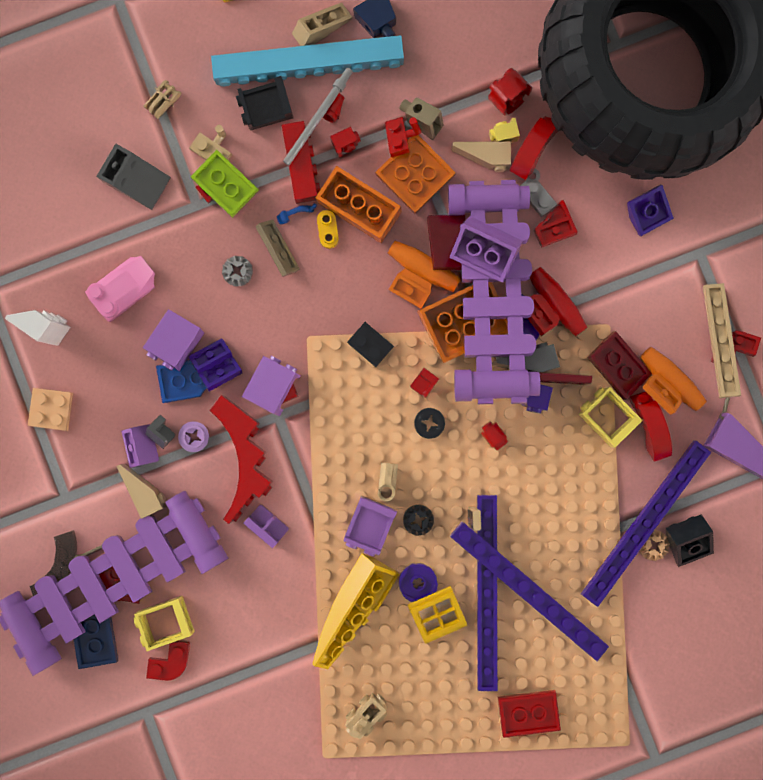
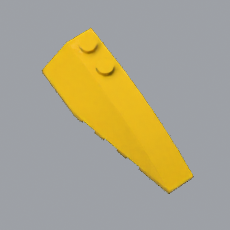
M365 554L360 555L329 612L314 656V667L329 669L344 651L343 646L355 638L356 630L361 624L365 626L369 621L367 617L373 610L377 611L400 575L397 571L373 557Z

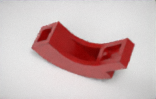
M540 117L519 149L510 172L525 180L532 174L547 144L558 132L550 117Z
M646 391L630 396V403L637 415L643 420L641 423L646 438V449L653 462L672 456L670 432L658 402L653 400Z

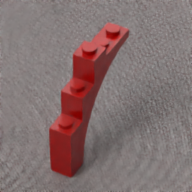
M221 395L209 411L221 421L230 434L239 462L237 491L230 509L223 518L225 522L230 524L232 521L237 522L243 514L241 512L244 506L248 507L254 500L253 494L258 498L262 495L266 497L273 488L270 486L273 481L255 468L256 465L260 467L266 459L264 457L266 451L249 439L250 436L253 438L257 434L260 423L226 396Z

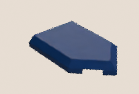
M186 360L180 371L175 368L171 371L163 365L156 366L162 403L201 397L206 390V386L190 360Z

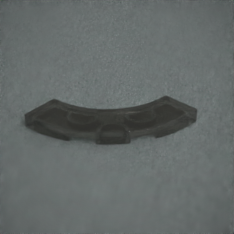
M74 530L54 537L56 546L55 562L45 576L53 575L57 581H60L71 574L68 565L77 555V541ZM35 584L31 585L30 589L32 595L35 596L36 594H38L35 589Z

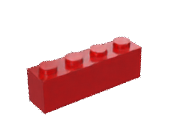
M304 121L281 125L286 154L289 153L305 130ZM308 139L289 165L296 204L316 201L315 197L321 190L319 182H315L314 176L318 175L316 164H312L311 157H314L313 145H309Z

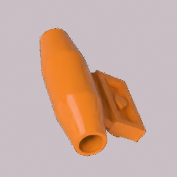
M395 240L387 253L405 268L397 274L388 290L422 309L431 294L432 284L454 292L461 280L451 270H433L431 256Z
M649 347L640 356L652 373V376L642 388L670 415L677 411L682 402L694 411L699 410L707 402L694 382L659 351Z

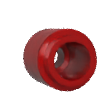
M489 421L482 427V436L491 448L494 447L496 451L509 442L506 439V434L497 422L492 423Z

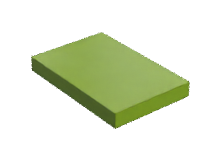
M218 150L190 177L232 218L259 191Z

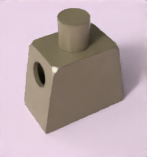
M415 98L412 103L406 99L401 103L399 109L405 112L408 123L410 118L415 117L420 126L421 133L434 140L444 126L441 110L419 98Z

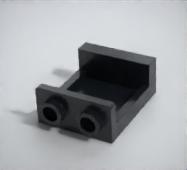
M282 76L275 77V82L245 91H242L241 88L237 89L239 93L236 96L237 103L244 110L241 117L244 126L248 125L250 131L294 118Z

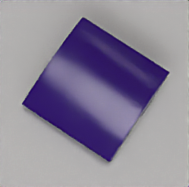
M223 339L188 356L209 392L243 374L242 369L233 358L230 349Z

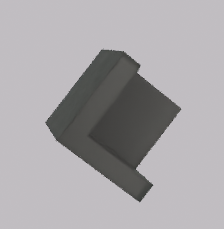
M159 415L147 427L145 435L164 449L175 437V433L165 426L166 419Z

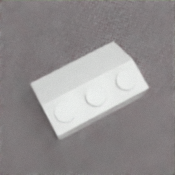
M36 310L5 317L7 321L36 341L56 346L59 345L71 328L66 324V319L60 315L48 313L45 310L43 312Z

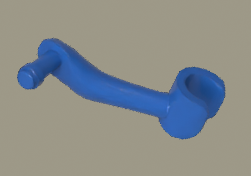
M314 203L312 206L301 205L289 211L284 210L277 215V220L280 225L288 223L290 221L288 216L299 212L312 213L317 204Z

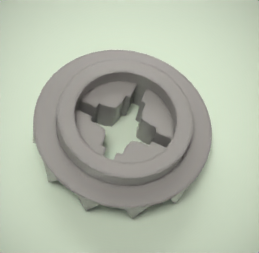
M233 256L227 259L223 265L222 274L225 281L230 285L242 286L251 279L253 269L251 263L243 256ZM232 265L237 268L242 267L240 270L242 277L238 274L232 275L234 272Z

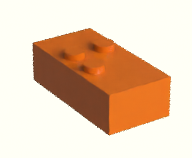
M338 166L334 168L315 197L319 205L333 212L379 243L383 242L402 213L399 204Z

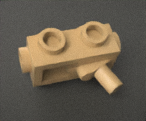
M373 693L370 696L366 694L359 702L361 706L356 711L352 709L347 714V732L354 738L361 739L363 736L367 737L372 732L373 725L377 721L381 722L387 715L386 700L380 694H377V696ZM373 703L376 708L371 709L369 706Z

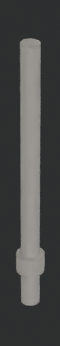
M346 68L340 79H336L332 85L333 89L283 160L288 166L294 160L339 92L342 93L345 89L346 82L353 73L350 68Z

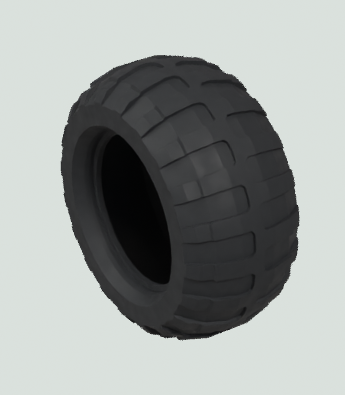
M555 0L545 18L543 36L538 48V68H541L542 74L540 79L541 95L543 101L548 103L552 112L551 120L558 132H564L566 137L574 144L572 148L579 155H587L599 163V168L607 172L625 173L631 175L633 179L653 180L655 177H663L664 179L680 178L713 165L739 147L747 139L752 129L763 119V0ZM648 12L666 17L685 30L700 53L704 69L703 90L697 106L682 110L664 109L650 105L631 93L618 78L610 61L607 46V32L610 20L627 13Z

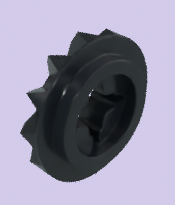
M425 408L416 415L414 427L420 436L427 439L436 438L445 428V419L440 411L434 408ZM432 415V422L438 426H431L427 432V425L421 421L429 420Z
M413 505L406 510L403 524L409 533L415 536L425 535L432 529L434 517L431 510L426 506ZM416 512L420 518L427 517L422 521V528L417 523H412L416 519Z

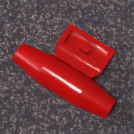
M542 267L533 271L530 280L538 294L530 296L534 302V310L532 316L527 319L542 337L555 328L558 322L575 337L588 327L577 306L560 284Z

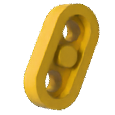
M323 210L317 216L319 239L324 248L332 249L339 242L336 217L333 212ZM327 216L330 220L329 222H324L323 218ZM331 235L333 238L331 241H327L325 239L326 236Z

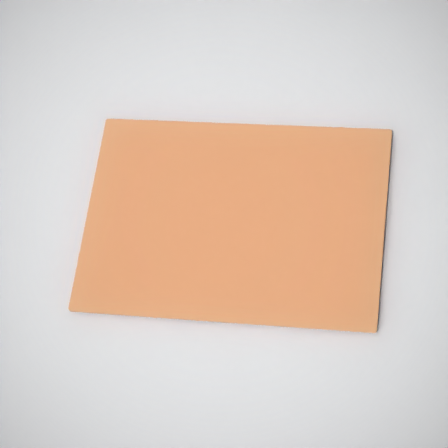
M587 325L588 328L576 337L564 326H556L542 337L539 335L536 345L545 342L548 345L554 344L560 364L558 368L541 373L592 376V383L585 385L540 382L541 385L553 387L548 410L541 411V414L526 411L527 407L521 404H511V398L493 399V404L478 405V399L455 402L454 370L471 369V371H476V358H465L464 353L443 363L427 331L379 333L394 347L377 367H374L347 343L353 334L309 336L307 338L318 642L329 612L342 585L360 555L365 554L364 549L359 547L357 549L346 546L347 542L343 541L361 496L397 510L380 555L375 554L373 558L384 563L399 574L412 563H422L429 566L437 577V591L451 586L468 625L425 644L408 607V604L412 602L408 601L401 593L399 575L377 611L373 610L367 617L369 621L365 626L361 624L355 632V638L343 646L344 651L329 669L319 668L322 755L324 758L628 746L630 744L622 575L598 607L581 595L584 588L621 540L616 447H610L578 415L582 411L580 409L581 406L587 401L591 402L595 398L594 394L601 387H611L613 389L587 358L611 334L610 325ZM491 357L492 362L496 361V357ZM492 365V371L510 370L507 368ZM423 368H426L439 378L426 398L410 387ZM606 396L588 415L610 437L615 432L614 403ZM425 408H434L440 411L445 419V428L436 438H424L417 433L414 427L416 415ZM432 415L429 420L421 421L427 425V432L431 426H438L432 422ZM489 421L492 423L497 422L509 441L497 451L494 447L491 448L481 434L483 431L482 427ZM381 463L398 464L395 496L390 501H382L378 496ZM384 487L381 490V495L384 498H389L392 496V490L389 487ZM477 495H497V551L609 646L598 661L594 660L497 577L498 691L477 690V559L450 537L461 522L468 526V507L477 508ZM413 505H424L433 514V527L425 535L415 536L404 527V514ZM416 512V519L412 523H417L422 528V521L427 517L420 518ZM421 578L414 579L413 583L415 585L413 586L418 588V586H423L424 582H421ZM449 598L435 604L438 612L452 607ZM432 606L419 611L422 620L435 614ZM453 610L442 615L441 619L446 624L457 619ZM435 618L424 623V626L429 631L439 627L440 624L438 619ZM549 690L556 691L561 731L503 738L497 697ZM372 693L375 696L380 694L386 700L387 715L381 722L377 721L373 725L374 728L367 737L363 736L361 739L352 737L346 730L347 714L352 709L356 711L361 706L359 702L366 694L368 696ZM373 703L369 706L371 709L376 708Z

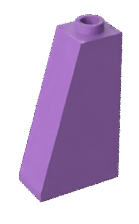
M721 413L724 419L718 418L703 446L763 479V446L731 414Z

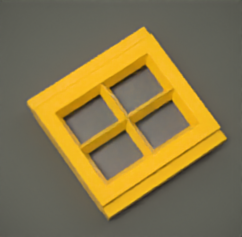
M451 586L408 604L425 644L468 626Z

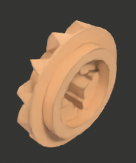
M654 530L639 550L640 553L648 560L657 561L664 559V556L669 553L670 543L668 542V537L661 531ZM651 540L656 543L659 542L657 545L658 551L650 549L652 546Z

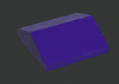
M661 184L627 202L629 218L639 236H643L674 219L663 185Z

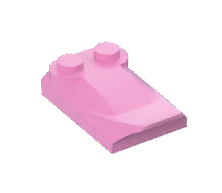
M142 256L130 257L100 281L91 284L85 293L100 314L108 322H112L155 288V273Z

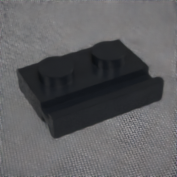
M364 322L347 341L352 348L374 367H377L394 347L367 322Z

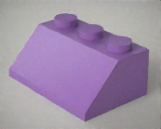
M470 216L463 223L449 258L503 283L523 241Z

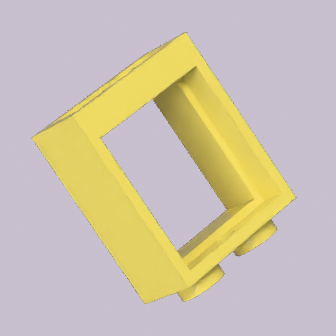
M601 387L594 394L595 398L591 402L587 401L581 406L580 409L582 411L578 415L610 447L615 448L643 420L611 387ZM606 396L629 418L610 437L588 415Z
M183 595L139 610L134 614V624L140 630V642L146 648V651L190 637L195 632ZM173 606L181 632L154 641L146 614Z

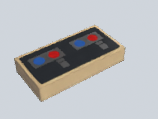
M468 507V526L473 531L481 530V511L476 507Z

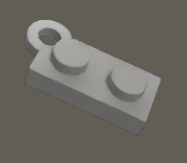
M534 169L532 173L536 175V178L530 179L528 177L520 186H529L530 204L542 217L554 208L557 203L538 181L540 173L537 169Z

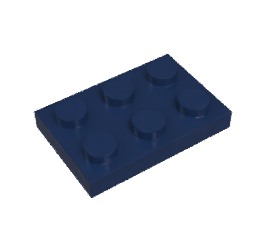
M94 614L82 621L81 624L86 632L73 639L78 669L117 663L119 660L112 618L110 617L99 623Z

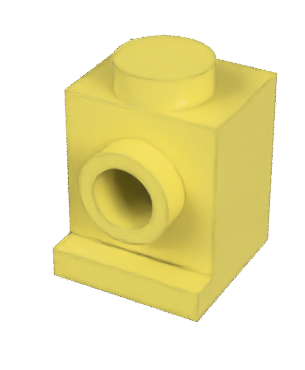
M512 118L510 123H507V121L497 123L493 129L489 130L490 140L494 142H517L520 134L516 118Z

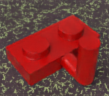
M403 117L385 122L389 152L392 158L410 153L408 138L421 134L420 126L415 117L409 120L412 127L410 130H406Z

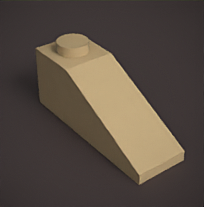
M341 2L299 19L292 35L300 46L314 45L349 22L352 16Z
M453 142L452 144L453 152L488 169H494L495 172H505L511 165V142Z
M126 464L116 466L141 519L166 508V498L162 492L160 493L156 487Z

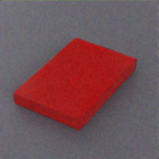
M555 690L497 697L503 738L561 731Z

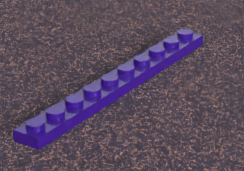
M693 440L581 593L583 597L597 607L601 604L711 454L707 448L698 441Z
M477 495V509L481 511V530H477V534L497 550V495ZM477 560V690L498 691L497 576Z
M461 522L450 535L454 541L594 660L598 661L609 648L605 642L464 522Z

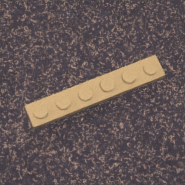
M724 283L704 285L703 293L719 398L741 396Z

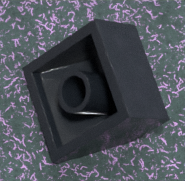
M702 514L690 517L683 522L672 524L666 528V536L668 537L670 549L678 567L714 554L713 530Z

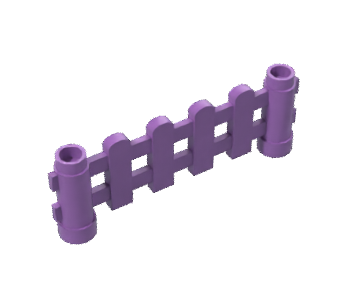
M501 180V185H484V181H469V186H464V184H448L449 215H465V213H470L471 217L486 223L485 212H502L503 223H490L488 225L522 240V244L528 242L530 228L527 223H518L517 211L519 209H529L530 207L529 186H519L516 184V180ZM518 252L503 281L506 285V297H489L488 282L500 281L461 264L462 283L473 282L474 298H463V320L475 321V336H464L465 358H476V371H471V369L454 370L455 402L478 399V405L493 404V399L511 398V404L527 403L529 396H540L539 372H528V370H525V356H532L534 354L536 340L531 334H523V318H530L532 316L534 302L529 296H521V281L529 280L532 273V264L528 259H520ZM490 319H507L508 335H490ZM491 357H509L510 370L492 371Z
M186 491L175 495L165 502L170 515L158 522L152 515L140 518L135 525L138 534L125 542L119 535L107 538L102 544L105 554L93 561L86 555L72 559L68 565L71 574L60 581H57L53 575L40 578L35 583V589L38 594L30 599L24 600L20 591H17L0 601V609L2 611L0 624L4 631L9 629L17 642L13 647L20 659L25 657V663L32 676L62 659L55 645L52 646L51 640L61 635L65 643H68L86 632L81 624L82 621L95 614L99 623L118 613L119 610L114 602L129 594L133 603L153 591L148 582L160 574L164 576L166 582L175 579L186 572L181 562L193 555L196 559L194 562L201 574L228 559L223 547L217 543V540L221 537L214 526L209 528L201 515L205 509L198 498L195 500L190 499ZM178 528L185 543L173 549L165 534ZM146 546L154 561L140 569L132 554ZM113 566L121 581L106 589L99 574ZM80 587L87 602L73 610L65 594ZM46 607L53 622L42 628L34 613Z

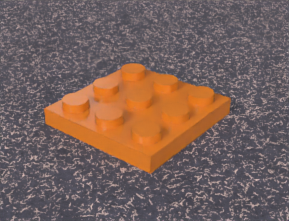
M419 135L408 140L410 153L393 158L390 157L375 172V175L414 214L456 174Z

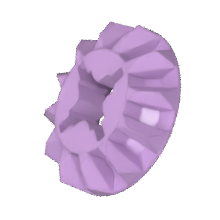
M188 422L181 427L178 440L185 450L198 452L203 450L208 444L209 433L202 423ZM195 431H197V437H199L201 441L194 440L191 443L192 438L187 433L194 434Z

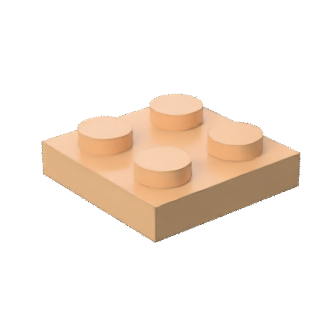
M33 388L28 426L68 431L73 393Z

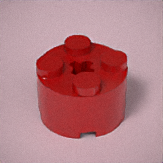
M509 68L503 78L499 81L495 80L490 85L489 89L491 92L488 95V99L506 116V113L508 115L513 113L525 102L523 97L530 95L532 86L516 70Z

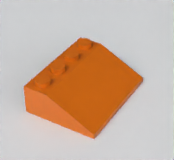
M488 282L489 297H498L492 282ZM473 285L417 311L443 363L465 353L464 336H475V321L463 320V298H474ZM490 319V335H505L508 333L507 319Z

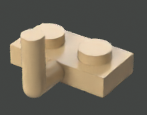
M221 125L215 127L217 136L213 141L199 132L189 147L191 151L205 160L216 150L228 161L232 156L231 152L220 146L226 136V132Z

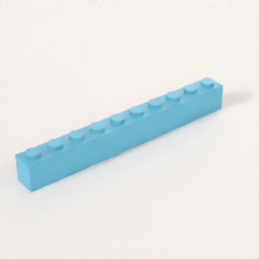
M399 35L211 56L213 79L216 85L225 87L231 85V83L267 82L268 79H274L282 76V80H286L287 77L304 78L306 75L342 74L346 68H350L353 72H360L363 69L379 70L381 67L388 66L389 68H398L400 65H404L402 36Z

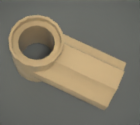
M381 463L378 496L382 501H390L395 496L398 464ZM384 487H389L392 490V496L384 498L381 495V490Z

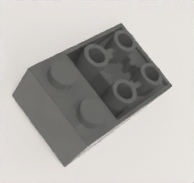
M118 144L114 145L96 176L103 183L153 210L171 179L167 174Z
M547 342L538 344L532 356H525V370H528V372L541 373L560 367L554 344L548 345ZM496 357V361L492 362V365L509 369V357Z

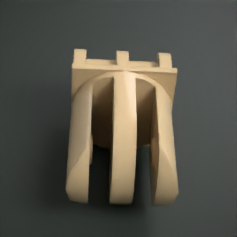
M167 80L163 81L158 88L155 87L156 92L143 105L157 119L170 106L174 107L173 104L181 96V92L176 91L173 85L170 86Z

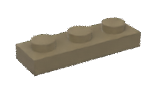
M274 220L259 223L256 229L282 277L300 270Z

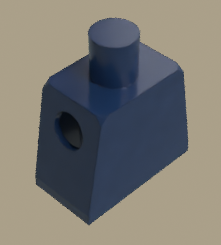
M366 0L353 8L355 19L373 38L381 34L383 37L396 35L392 29L396 25V15L389 0Z

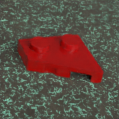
M561 200L558 206L534 230L541 248L578 233L564 200Z

